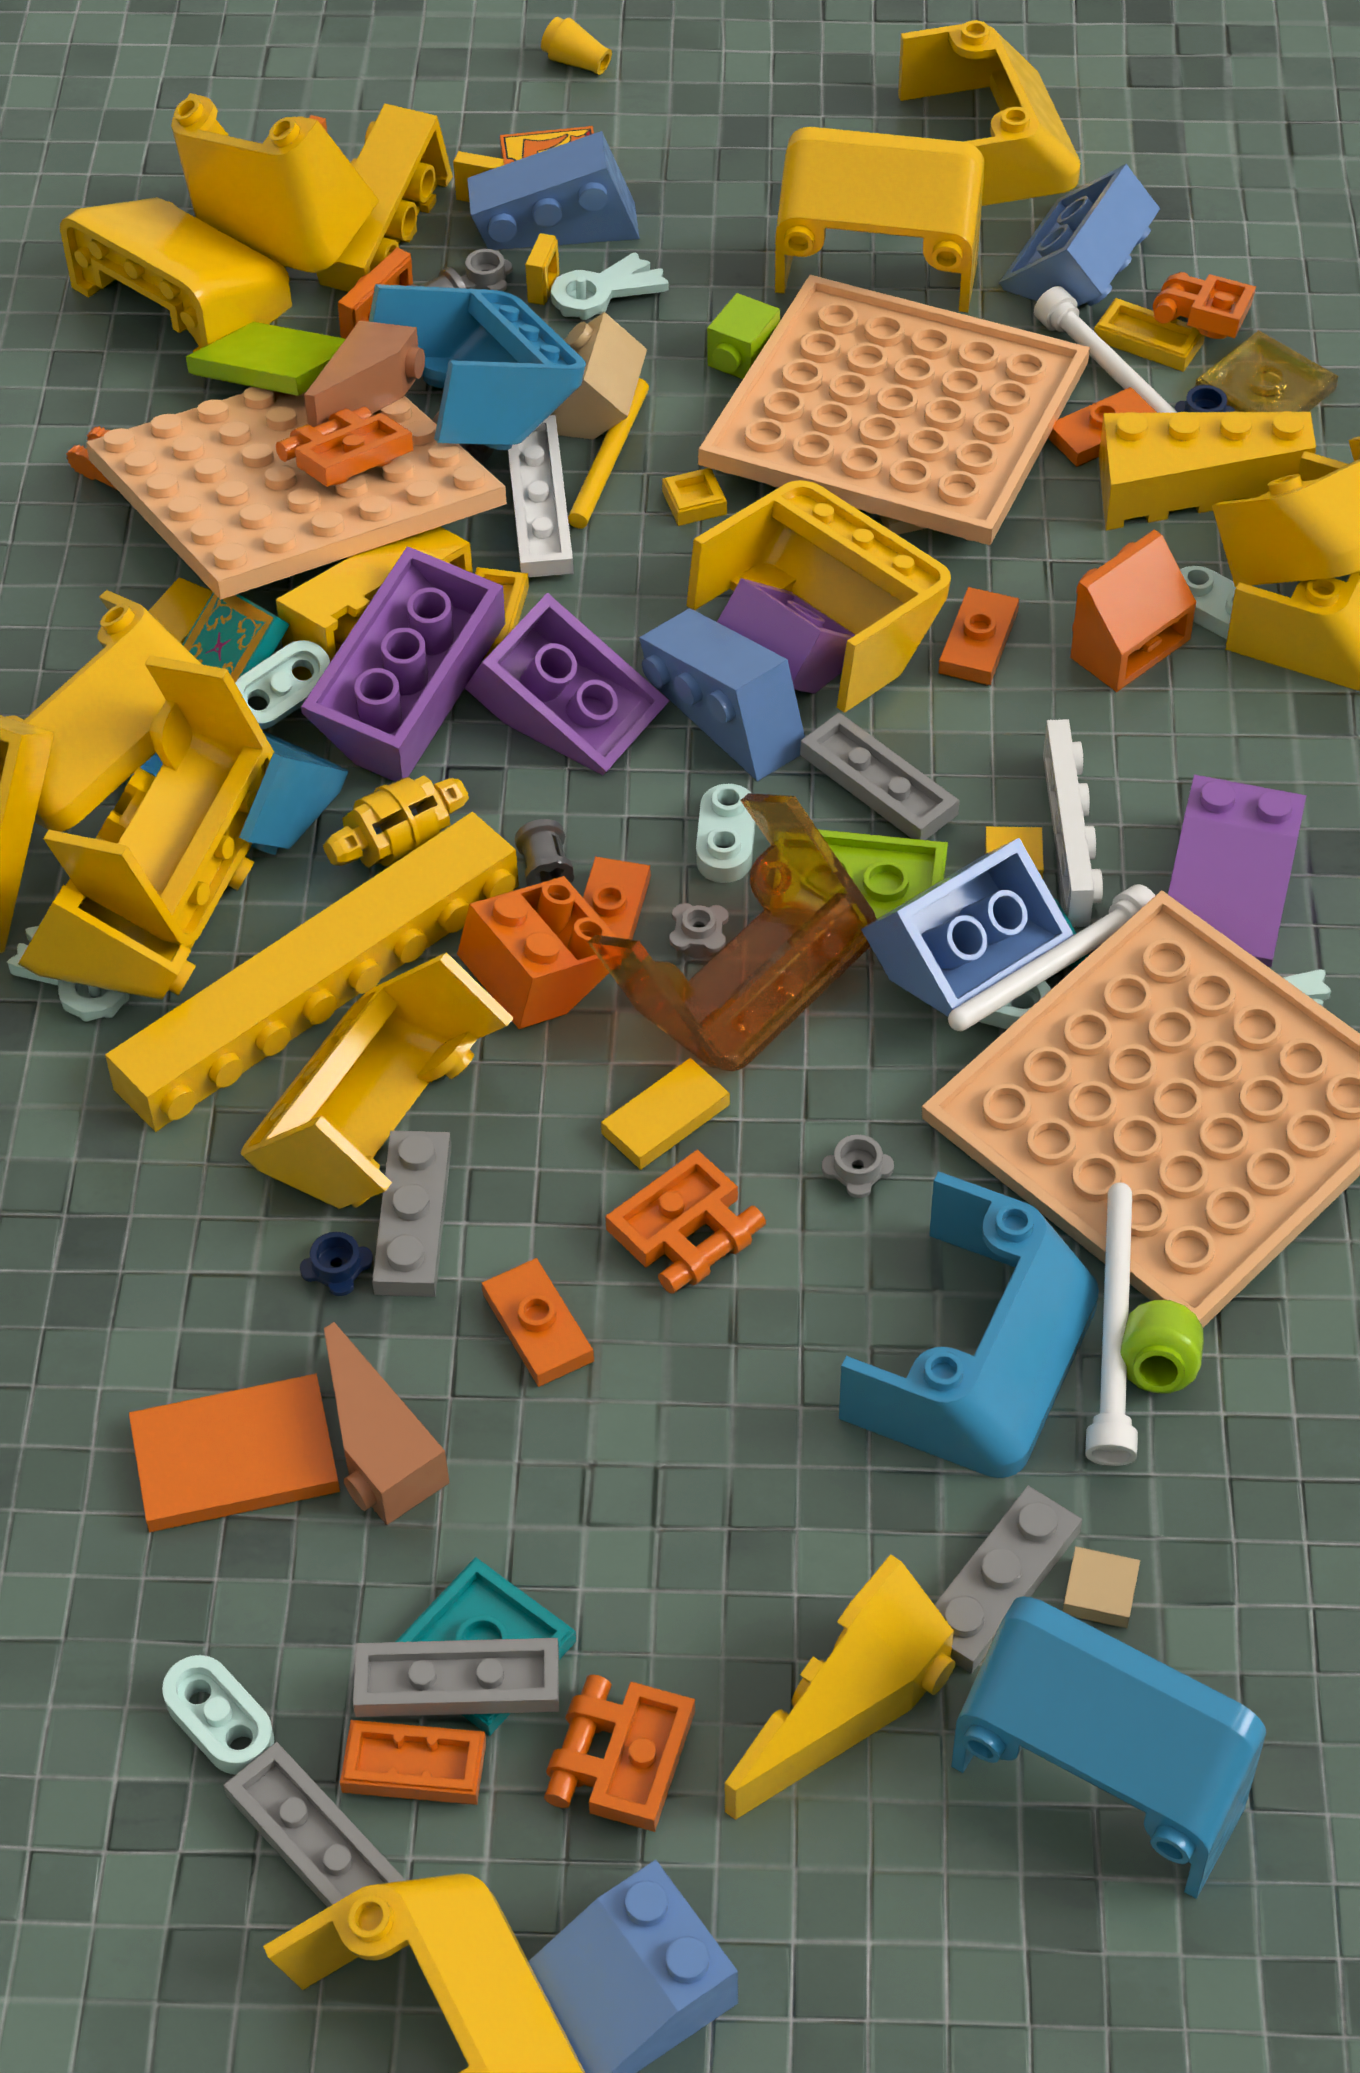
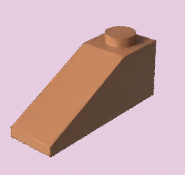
M359 320L304 394L308 425L315 427L329 421L331 414L345 408L354 411L365 406L373 414L403 398L414 381L422 376L425 366L424 350L418 347L417 327Z
M333 1322L324 1328L349 1473L344 1478V1484L352 1499L362 1510L366 1511L372 1507L384 1523L388 1525L450 1483L446 1453L337 1324Z

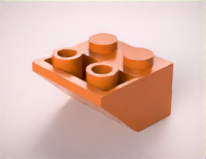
M1155 529L1137 542H1130L1125 545L1117 556L1098 569L1093 568L1089 570L1079 581L1076 589L1077 602L1075 619L1072 626L1073 637L1070 658L1115 692L1124 688L1191 640L1196 600L1163 535Z
M562 876L470 903L457 955L488 993L513 1017L512 1022L517 1028L522 1029L566 1015L626 957L628 949L566 877Z

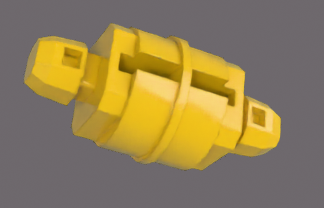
M425 775L415 780L406 777L389 785H381L375 788L373 793L355 801L353 810L342 818L344 828L332 834L323 844L324 852L330 863L338 866L346 865L358 859L368 868L378 863L383 866L392 865L450 826L449 815L465 805L469 799L468 792L459 779L449 778L433 785L432 781ZM414 809H416L418 813L415 816H413L411 812ZM380 827L382 832L376 834L374 829Z

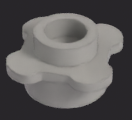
M479 249L467 256L465 261L466 274L461 276V279L466 289H487L504 292L507 288L506 276L513 270L512 263L504 259L503 255L496 250Z
M682 903L673 909L672 918L676 921L675 930L669 935V942L673 948L693 958H704L713 955L725 947L726 937L722 934V928L728 922L729 915L724 907L713 905L708 908L702 905L692 906L689 903Z
M857 1134L843 1138L837 1144L834 1155L826 1156L822 1161V1173L824 1176L831 1179L836 1178L847 1187V1193L855 1198L868 1196L871 1193V1186L880 1178L891 1176L894 1171L893 1159L889 1155L883 1154L878 1142L866 1135ZM860 1165L863 1166V1168L854 1169L852 1166Z

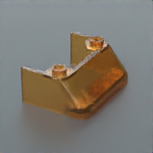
M748 793L740 800L771 844L756 859L750 872L752 892L764 910L689 981L674 964L654 961L638 940L594 935L587 942L636 1010L712 1068L737 1071L747 1066L870 947L861 929L877 920L875 913L795 796Z

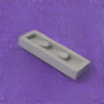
M840 712L801 740L800 755L912 839H928L958 815L959 799Z
M390 1130L385 1176L392 1183L386 1192H383L372 1280L374 1295L436 1297L452 1147L450 1132Z
M1029 1485L935 1603L936 1608L954 1630L951 1659L955 1661V1664L971 1674L986 1656L996 1631L1013 1601L1018 1597H1031L1081 1532L1082 1518Z
M558 1638L355 1643L353 1689L355 1717L559 1712Z
M278 1742L274 1743L223 1785L226 1797L327 1908L362 1887L405 1881L400 1873Z

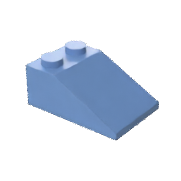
M654 1860L598 1897L528 1961L585 2073H637L738 2004L737 1969L657 1860Z

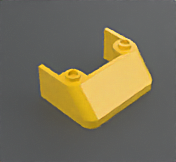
M972 20L964 24L901 33L898 86L900 101L990 87L1000 109V112L996 113L991 119L990 133L992 137L963 141L978 148L984 157L982 206L1065 193L1077 186L1080 175V159L1039 72L994 28L985 22Z
M803 127L796 130L789 138L784 161L775 237V293L785 294L793 256L807 257L821 250L826 237V228L923 238L924 258L932 267L944 272L961 273L959 312L968 313L978 262L985 164L980 150L974 145L962 141L819 127Z
M1360 436L1348 440L1354 462L1317 480L1301 481L1300 474L1288 475L1269 482V492L1257 498L1218 502L1212 505L1235 587H1237L1239 582L1252 586L1335 578L1360 571Z
M1304 451L1298 474H1300L1301 481L1317 480L1348 464ZM1360 571L1350 574L1346 582L1335 578L1300 581L1291 598L1239 582L1235 589L1225 650L1360 691Z
M797 480L780 486L694 538L686 606L696 610L729 589L734 591L740 579L743 578L790 591L854 633L855 636L847 640L836 706V708L845 713L903 673L947 600L951 574L945 565L824 487L814 482Z
M108 590L99 596L109 610L100 621L101 628L97 634V639L104 648L27 718L23 720L15 715L6 716L10 719L55 732L34 821L47 830L63 832L77 825L136 771L137 767H141L156 753L150 738V727L166 699L145 666L148 657L151 655L201 664L142 605Z
M150 655L145 666L166 699L150 727L151 741L163 765L117 844L107 840L93 839L50 829L43 839L81 894L163 941L188 946L193 944L201 935L251 843L239 838L272 755L275 752L228 669Z
M447 952L373 987L361 996L345 1013L246 1141L241 1150V1155L259 1172L333 1207L341 1209L352 1205L354 1208L361 1206L370 1197L386 1192L392 1183L379 1170L380 1164L373 1159L390 1136V1130L394 1131L430 1082L444 1075L449 1079L459 1075L474 1057V1053L470 1048L476 1040L507 1027L513 1017Z
M460 1873L362 1887L263 1946L268 1958L304 1990L358 1957L365 1960H381L410 1945L469 2067L459 2073H585L495 1896L479 1878L473 1875Z

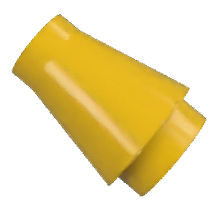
M555 17L547 26L542 37L541 49L548 53V58L552 61L589 70L597 75L603 74L610 63L612 50L603 46L570 17L566 19Z

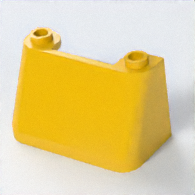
M190 93L176 107L171 127L195 217L264 256L280 262L285 267L317 273L333 265L378 204L379 199L319 121L301 116L282 118L271 127L269 135L263 144L230 137L216 120L218 110L211 99L206 96Z
M156 197L80 208L62 219L60 223V233L71 287L89 298L115 279L170 310L173 330L181 333L187 329L197 342L198 347L193 352L252 322L270 324L292 307L289 275L280 262L270 259L181 210L170 201Z
M137 767L115 808L105 820L96 839L118 844L155 776ZM250 843L227 885L236 891L239 890L254 864V861L245 857L253 843ZM69 879L66 886L63 885L18 963L20 966L41 977L159 1000L164 998L168 990L179 996L196 965L186 960L194 943L185 946L159 939L81 894L71 879Z

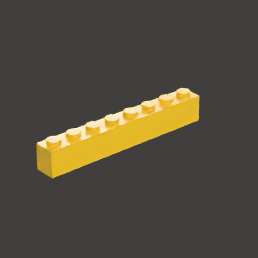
M472 811L106 1053L105 1057L114 1091L155 1132L171 1121L185 1117L196 1104L220 1088L232 1085L239 1079L242 1073L267 1056H273L282 1051L289 1041L313 1025L325 1022L332 1016L335 1010L357 995L366 993L375 987L382 978L403 964L415 961L423 954L425 949L447 934L462 929L470 903L508 893L517 888L519 880L516 849Z

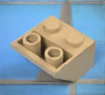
M605 312L589 323L580 322L564 339L585 360L586 367L582 385L551 414L556 415L557 432L560 436L594 440L628 417L647 349Z

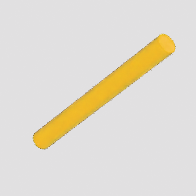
M641 378L638 380L628 417L607 431L569 513L568 522L575 528L583 529L587 526L649 391L648 383Z

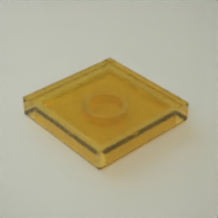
M1258 330L1197 378L1195 387L1211 385L1221 389L1227 396V406H1232L1236 412H1309L1336 390L1338 376Z

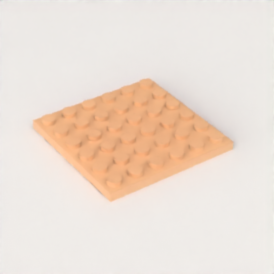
M809 275L699 447L698 465L769 484L773 487H780L788 482L797 480L814 482L856 509L961 537L968 541L991 545L1045 445L1056 420L1061 415L1088 364L1090 347Z
M250 387L242 394L223 400H207L200 403L197 408L177 414H162L154 417L151 422L129 429H113L105 433L103 437L86 442L88 457L93 465L220 600L507 504L505 485L459 444L437 443L434 439L437 424L406 396L378 410L372 416L382 412L411 431L413 451L394 458L387 465L373 467L354 475L345 483L328 487L298 468L296 457L284 462L276 452V442L289 438L292 430L308 424L305 393L296 396Z
M1161 890L923 1104L922 1119L1017 1195L1035 1207L1041 1214L1104 1264L1108 1190L1113 1184L1118 1182L1127 1184L1132 1190L1130 1285L1151 1301L1171 1300L1185 1305L1196 1314L1202 1327H1204L1360 1176V1033Z

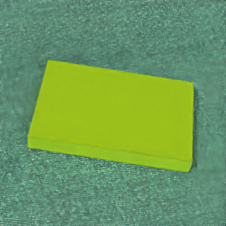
M252 322L185 357L188 372L193 375L299 396L307 392L345 341V338Z
M781 826L766 911V924L863 934L862 928L944 879L948 842Z

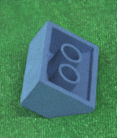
M1125 164L1058 198L999 281V284L1004 291L1038 301L1042 294L1050 288L1061 286L1076 299L1077 306L1084 303L1093 306L1111 292L1112 286L1110 282L1116 274L1125 269L1131 262L1132 258L1129 254L1133 248L1150 234L1151 229L1148 226L1160 208L1128 165Z
M1020 838L979 857L861 929L889 980L947 1017L953 1009L1074 935Z

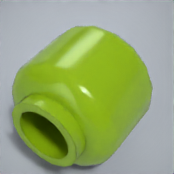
M1152 1300L1138 1305L1128 1315L1120 1353L1127 1367V1379L1138 1388L1152 1393L1170 1394L1187 1387L1195 1380L1202 1364L1203 1327L1196 1314L1180 1303L1171 1300Z

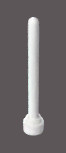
M1055 286L1042 294L1034 307V315L1048 330L1066 332L1077 344L1090 347L1089 355L1124 390L1129 387L1134 389L1157 413H1178L1079 317L1076 299L1063 287Z
M1140 884L1133 885L1121 892L1113 899L1108 915L953 1009L948 1016L950 1027L956 1031L968 1029L1092 952L1155 897V894L1149 888Z
M1122 1182L1113 1184L1109 1188L1107 1196L1100 1414L1094 1416L1093 1424L1086 1429L1085 1450L1087 1459L1097 1464L1121 1466L1134 1462L1137 1459L1138 1431L1132 1426L1131 1418L1125 1415L1127 1367L1120 1353L1129 1315L1132 1190L1127 1184Z

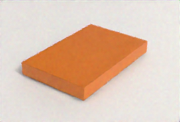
M317 1373L129 1412L149 1532L340 1492Z

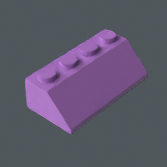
M407 546L301 706L302 714L355 765L395 782L409 777L505 625L503 585Z

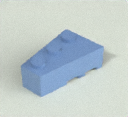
M602 131L467 178L471 217L488 249L534 247L540 233L556 236L558 245L640 239L635 202Z
M691 608L639 637L644 655L642 669L648 681L756 781L761 780L800 756L801 740L805 738L788 659Z

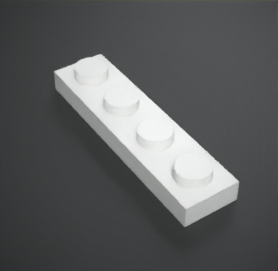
M550 415L522 443L512 445V448L508 450L521 573H528V577L574 574L556 415Z
M1069 719L1047 720L1043 762L1064 909L1073 927L1090 926L1093 903L1102 902L1103 882L1101 870L1091 869L1090 859H1095L1096 834L1093 825L1085 826L1084 817L1089 816L1090 799L1088 784L1078 783L1077 775H1082L1083 772L1081 741L1072 742Z

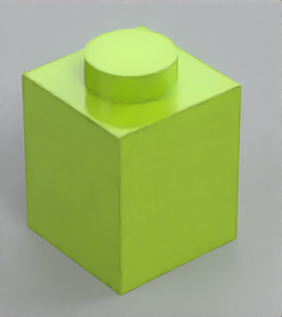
M736 293L707 327L708 366L743 379L780 322V309Z

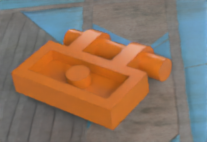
M1178 272L1166 279L1161 292L1156 296L1153 302L1154 317L1161 324L1174 321L1179 316L1188 318L1187 326L1198 328L1199 333L1213 339H1224L1227 336L1235 338L1252 305L1256 286L1211 274L1208 275L1206 280L1191 277L1185 272Z
M365 406L354 411L345 408L330 415L329 421L315 427L306 424L292 430L289 438L276 442V452L282 461L286 462L296 457L297 467L326 487L345 483L354 475L373 467L387 465L394 458L413 451L411 431L382 412L372 416L371 411Z
M698 1149L605 1216L606 1230L643 1266L648 1267L664 1254L673 1262V1264L658 1274L661 1285L670 1294H674L687 1283L691 1285L698 1284L710 1275V1266L729 1252L738 1254L749 1246L752 1242L751 1236L766 1225V1220L761 1211L753 1205L738 1216L728 1208L738 1200V1186ZM707 1224L715 1233L695 1247L687 1237Z
M588 1675L581 1694L572 1697L565 1718L570 1725L562 1748L553 1750L546 1773L551 1779L544 1799L553 1806L568 1808L576 1787L583 1785L593 1787L589 1799L590 1814L655 1832L695 1714V1699L630 1681L625 1699L621 1705L606 1701L612 1686L608 1679L599 1675ZM602 1731L612 1733L604 1759L587 1755L595 1733Z

